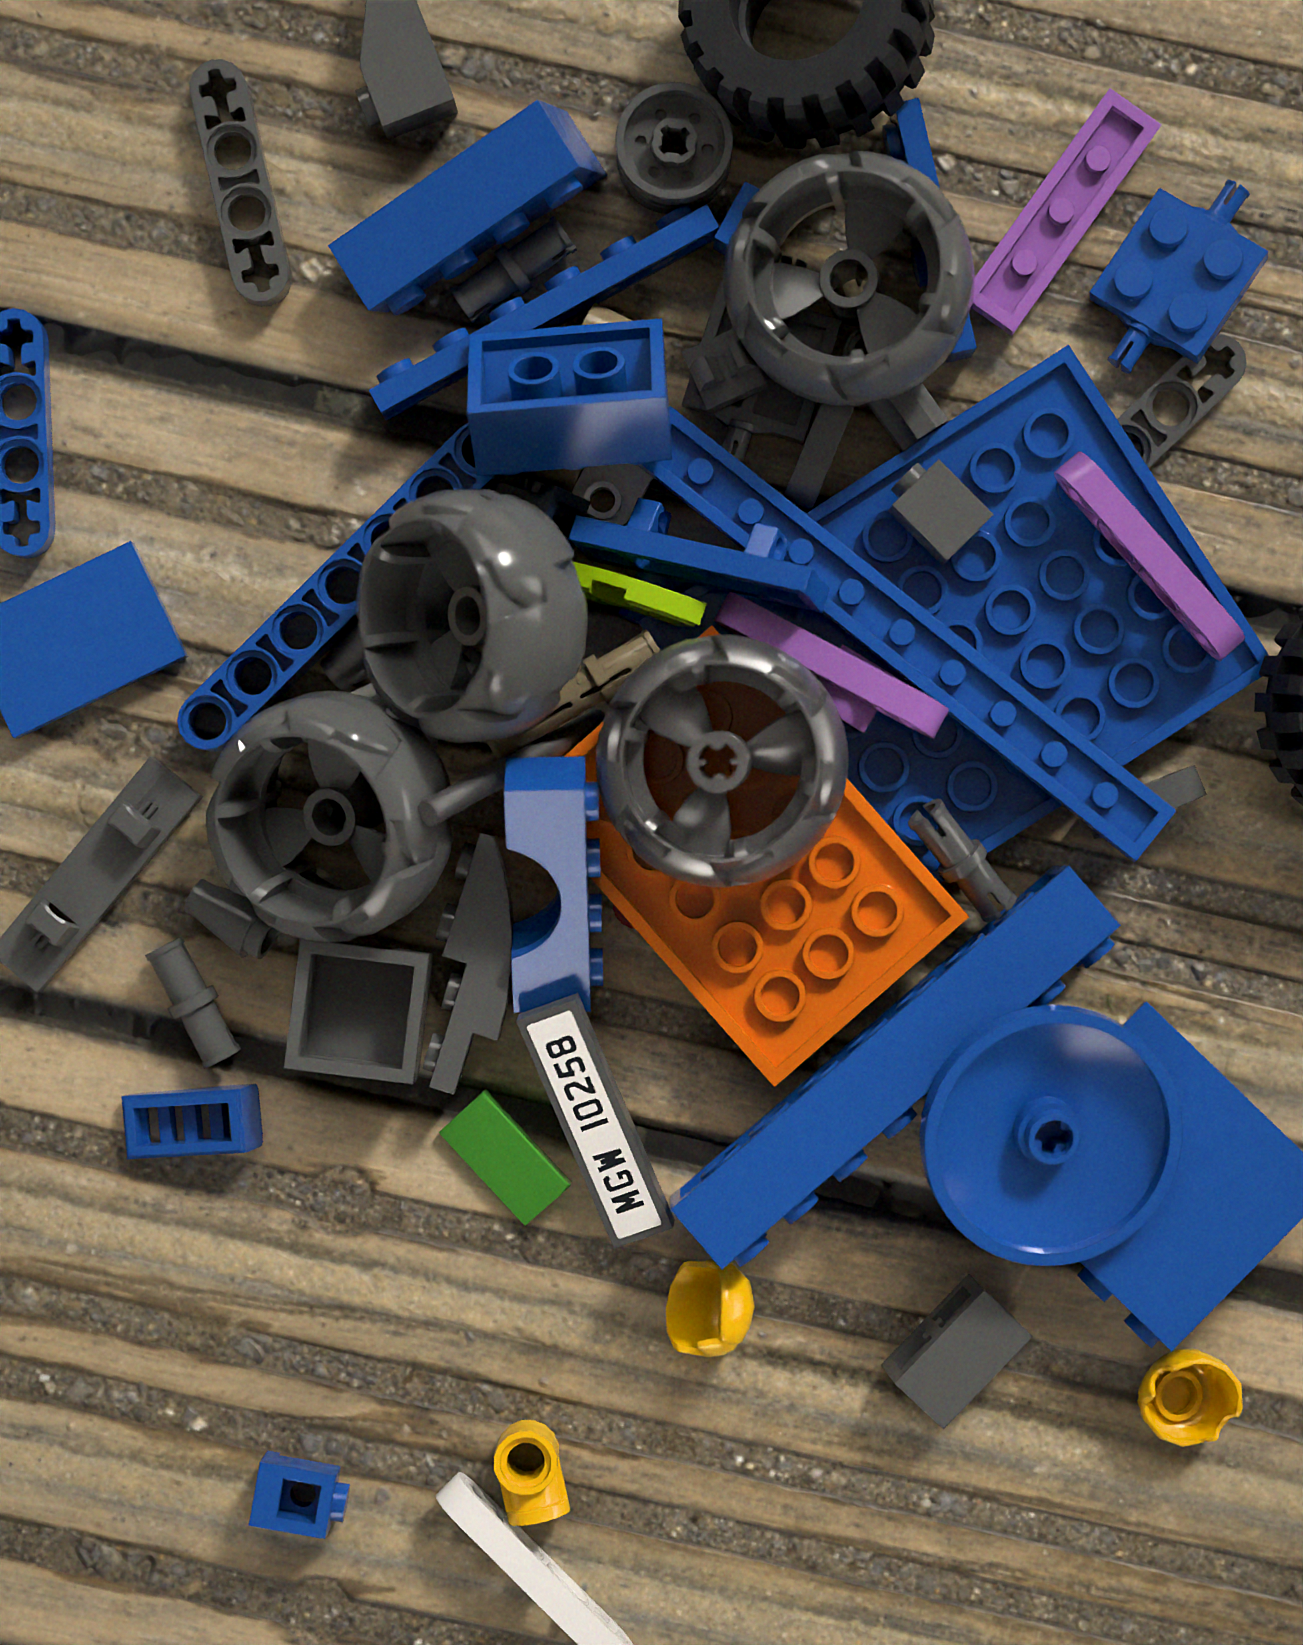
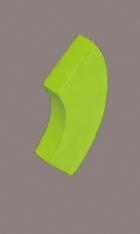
M573 562L581 590L585 598L630 610L674 626L695 627V625H700L707 603L629 576Z

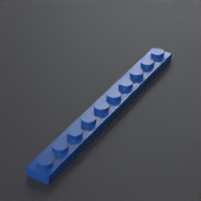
M672 406L669 407L672 460L651 461L638 465L640 468L743 550H745L755 523L779 528L789 541L784 561L813 567L818 573L820 581H824L830 588L822 612L826 617L917 690L949 709L947 714L1132 862L1138 860L1175 814L1176 809Z

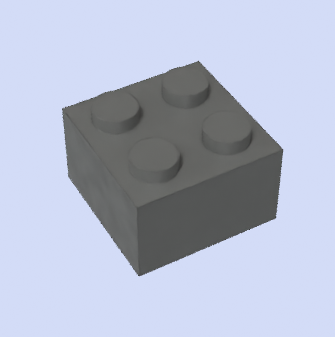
M300 939L284 1068L414 1084L419 1079L434 953L344 941L322 942Z

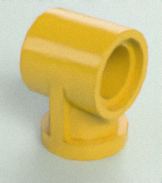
M520 1420L509 1425L501 1434L494 1454V1471L500 1482L509 1525L525 1526L556 1519L570 1512L569 1499L559 1458V1443L555 1434L545 1424L535 1420ZM531 1443L542 1451L545 1460L539 1468L532 1471H523L512 1464L509 1452L518 1444Z

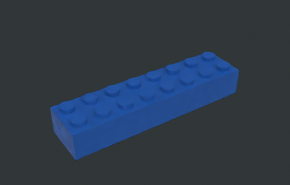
M1052 866L1017 897L1015 904L1009 911L1002 909L1000 911L1002 915L1000 918L987 922L670 1196V1210L721 1269L726 1267L732 1260L739 1267L752 1260L769 1243V1240L766 1238V1231L782 1217L789 1224L798 1220L819 1200L814 1191L831 1175L838 1182L842 1181L868 1158V1155L862 1149L881 1132L887 1139H890L905 1128L918 1114L912 1108V1105L929 1091L943 1063L968 1036L990 1021L1010 1012L1026 1007L1047 1005L1066 987L1059 979L1074 965L1077 967L1082 965L1085 969L1090 967L1115 945L1109 935L1121 925L1070 866Z

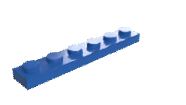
M707 204L692 212L689 205L681 206L656 222L659 231L639 242H636L634 236L631 235L611 244L600 253L603 261L582 273L577 266L558 273L544 284L547 290L546 293L526 304L522 297H517L500 305L488 314L491 323L471 334L558 327L591 309L595 302L602 303L713 242L719 225ZM466 328L455 330L436 341L432 345L436 353L413 365L410 358H407L387 367L376 376L380 384L369 389V392L386 421L468 376L469 335L471 334L468 333Z

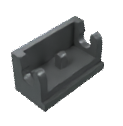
M968 1274L881 1366L892 1381L941 1428L945 1429L1033 1336L987 1290Z

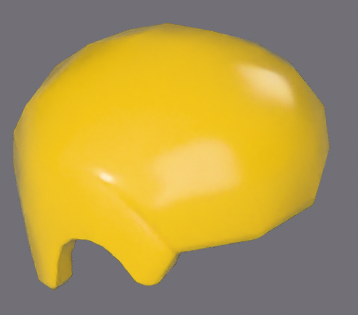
M713 1259L684 1262L670 1285L666 1304V1331L673 1348L680 1353L705 1357L725 1355L733 1351L738 1343L744 1340L752 1321L755 1305L750 1281L733 1263H729L721 1269Z
M1176 1349L1163 1355L1146 1372L1138 1389L1139 1397L1137 1402L1142 1419L1159 1439L1181 1447L1200 1444L1205 1441H1216L1223 1426L1230 1418H1239L1243 1409L1242 1388L1239 1380L1224 1362L1198 1349Z

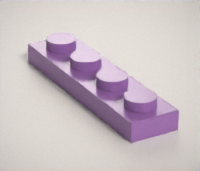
M1109 88L975 276V289L971 308L1012 336L1162 124Z

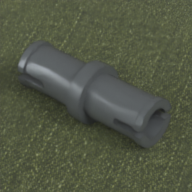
M553 216L549 219V222L509 250H507L505 245L494 252L497 256L495 260L458 286H453L450 291L472 323H475L480 316L517 290L524 294L533 288L530 281L570 253L576 252L577 249Z
M934 799L926 803L923 807L938 825L937 829H934L918 810L910 817L908 826L912 831L916 832L940 863L938 867L940 875L946 882L956 883L978 911L983 922H992L1000 918L1002 915L988 898V893L990 892L1006 911L1012 908L1017 897L1013 891L1009 890L985 859L987 855L986 848L979 840H970L945 808V804L941 799Z
M181 936L148 953L145 957L150 961L172 1003V1006L167 1008L172 1019L180 1018L202 1060L203 1067L207 1068L241 1050L238 1043L236 1044L214 1002V999L219 995L213 985L207 987Z

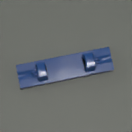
M638 498L627 526L576 515L569 540L591 561L816 612H823L830 588L824 581H820L818 573L813 567L784 561L789 541L777 527L755 523L745 550L741 552L667 535L672 515L662 503Z

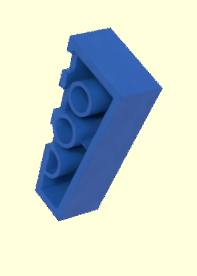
M536 100L330 243L328 247L368 311L387 313L391 310L393 315L396 316L420 303L426 297L424 289L442 278L450 280L464 273L478 261L477 256L497 244H503L515 238L526 230L530 223L569 201L608 175L568 111Z

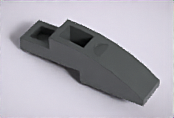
M484 833L479 834L477 844L465 842L454 877L465 881L458 906L446 903L436 934L437 940L446 942L442 956L467 964L464 974L452 971L441 1008L452 1011L445 1035L433 1033L423 1064L424 1070L433 1072L429 1087L453 1095L458 1090L474 1035L478 1034L494 1040L500 1038L512 984L511 954L514 924L512 898L506 868L496 837Z

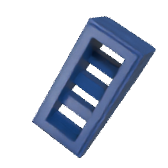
M257 1084L227 1085L121 1096L127 1159L247 1153L261 1147L263 1144ZM202 1104H208L211 1138H204ZM175 1106H182L185 1140H178ZM157 1107L160 1142L151 1143L148 1108ZM228 1107H229V1118H230L231 1136H230V1132H229Z

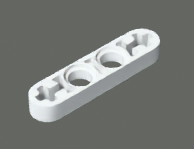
M458 1472L436 1494V1499L445 1512L578 1645H633L624 1631L519 1526L509 1525L507 1514L467 1475Z

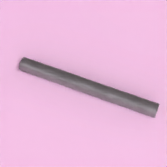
M594 709L421 801L418 805L421 820L425 824L433 826L503 788L506 758L560 757L568 753L604 721L606 714L600 709Z

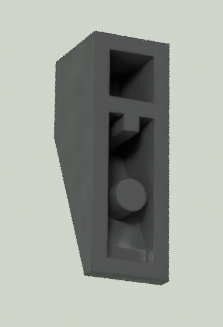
M366 0L359 65L366 86L356 89L355 92L368 126L381 122L387 140L458 114L454 96L417 0Z

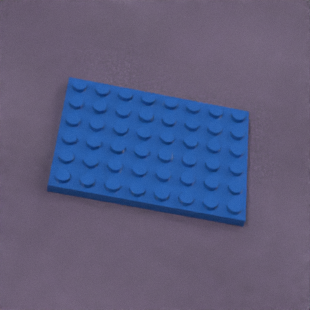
M1069 345L806 513L1121 766L1132 761L1261 678L1262 676L1259 674L1264 657L1270 656ZM1080 451L1087 455L1106 474L1241 628L1245 635V640L1222 661L1216 660L1203 649L1058 484L1054 477V472L1075 453ZM938 459L994 514L943 565L889 513L892 504L899 499L890 489L916 463H919L927 471ZM697 584L681 594L707 603L700 625H695V627L674 626L649 616L638 621L643 630L647 629L660 651L682 641L698 638L711 625L721 635L737 636L713 621L729 592ZM737 594L838 648H841L842 644L896 676L901 682L915 688L823 613ZM879 711L876 712L864 733L842 721L848 749L847 778L939 883L945 881L938 872L940 863L916 832L912 831L908 826L910 817L918 810L930 822L933 828L937 829L938 825L923 807L926 803L934 799H941L945 804V808L970 840H979L986 848L987 853L1062 806L949 714L946 715L933 739Z

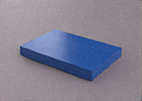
M132 541L0 603V711L12 737L15 739H19L189 657L144 562Z

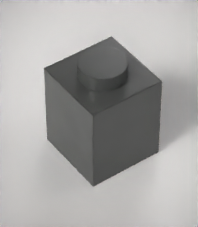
M939 459L927 471L919 463H916L890 489L899 499L892 504L889 513L941 565L950 559L994 515Z

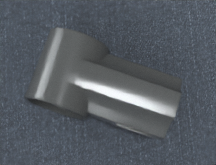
M860 328L848 337L842 357H850L852 350L865 346ZM923 383L892 399L883 398L867 403L900 452L905 451L948 422V419Z

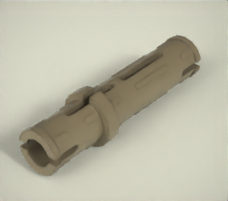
M647 629L598 659L592 654L582 660L585 667L578 670L576 676L564 685L560 691L561 700L545 720L512 737L487 740L497 760L557 729L562 724L603 700L609 705L628 676L643 662L660 652Z

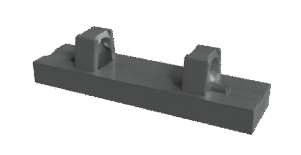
M150 756L0 937V962L37 993L42 992L203 796L155 756ZM51 902L73 920L74 923L67 922L56 916L50 910L49 903Z

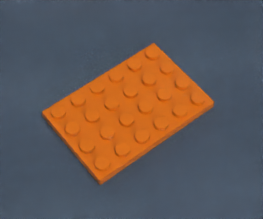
M711 625L699 637L721 634ZM718 681L695 686L705 702L713 732H731L740 736L745 742H748L764 727L779 717L787 715L771 697L745 684ZM603 722L564 756H585L586 782H597L596 748ZM650 729L649 732L651 734L648 743H645L643 761L646 783L661 811L664 810L670 817V821H673L677 810L699 787L688 771L687 758L690 748L668 740ZM729 745L721 750H716L711 746L708 747L704 754V759L709 760L708 764H704L707 773L711 777L720 773L727 775L729 778L732 777L738 765L730 763V760L737 759V754ZM752 767L749 776L741 785L726 791L730 810V840L753 835L765 829L779 818L792 801L801 775L776 774ZM848 778L841 804L834 820L814 848L801 860L777 875L745 885L709 887L692 884L669 876L651 866L635 853L620 832L615 829L606 812L600 790L599 821H587V838H600L601 877L590 878L774 1087L969 918V915Z

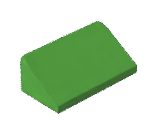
M486 1089L439 1131V1134L524 1225H527L571 1186L572 1181Z

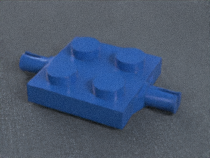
M1227 180L1209 210L1190 206L1165 190L1158 189L1089 292L1091 301L1116 315L1128 330L1113 353L1108 357V361L1118 369L1121 364V371L1130 374L1149 343L1172 348L1193 362L1199 363L1268 260V250L1238 234L1230 224L1245 199L1250 195L1248 190L1241 184L1236 190V182Z

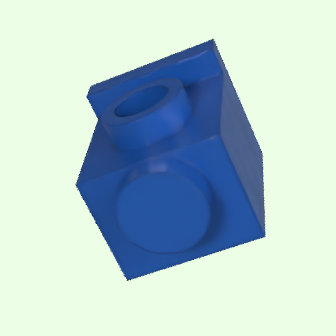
M267 1451L259 1464L249 1526L325 1539L330 1530L331 1521L343 1523L346 1513L350 1484L338 1482L341 1466L281 1456L279 1452ZM298 1482L311 1484L316 1492L315 1499L310 1502L299 1501L294 1496L293 1486Z

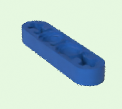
M12 308L0 312V547L15 557L31 559L39 557L50 548L54 541L56 530L49 340L46 329L35 316L25 310ZM20 323L25 332L33 335L31 343L22 344L21 361L22 365L26 368L36 366V374L34 376L20 372L1 375V368L3 366L15 369L13 350L1 343L2 336L12 335L14 330L13 324ZM18 385L32 388L37 399L36 408L33 413L22 420L10 419L3 409L5 394L12 387ZM17 449H31L37 455L39 461L37 474L29 482L22 484L13 483L6 475V459ZM7 492L22 496L40 492L39 503L27 500L28 519L40 524L39 533L29 535L27 546L21 547L20 539L8 533L9 525L18 524L20 521V504L14 500L6 503Z

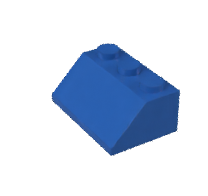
M662 318L469 335L467 415L477 476L494 474L516 475L521 472L554 469L579 470L591 466L627 463L641 465L651 461L672 460Z

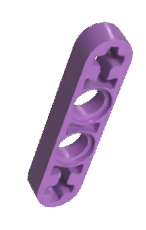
M1078 451L1054 472L1055 479L1069 498L1204 650L1216 660L1222 661L1245 640V635L1235 620L1087 455Z
M728 593L713 620L737 636L755 639L781 649L797 659L817 679L826 682L933 739L949 711L946 706L928 695L735 593Z

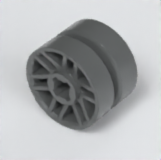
M666 82L645 89L626 106L617 125L615 142L619 176L628 193L645 208L661 214H668L684 205H689L692 212L710 203L724 187L730 172L733 132L729 118L721 104L711 94L697 86L682 82ZM668 142L670 146L676 145L681 147L684 144L686 146L685 154L683 156L671 152L663 154V145Z

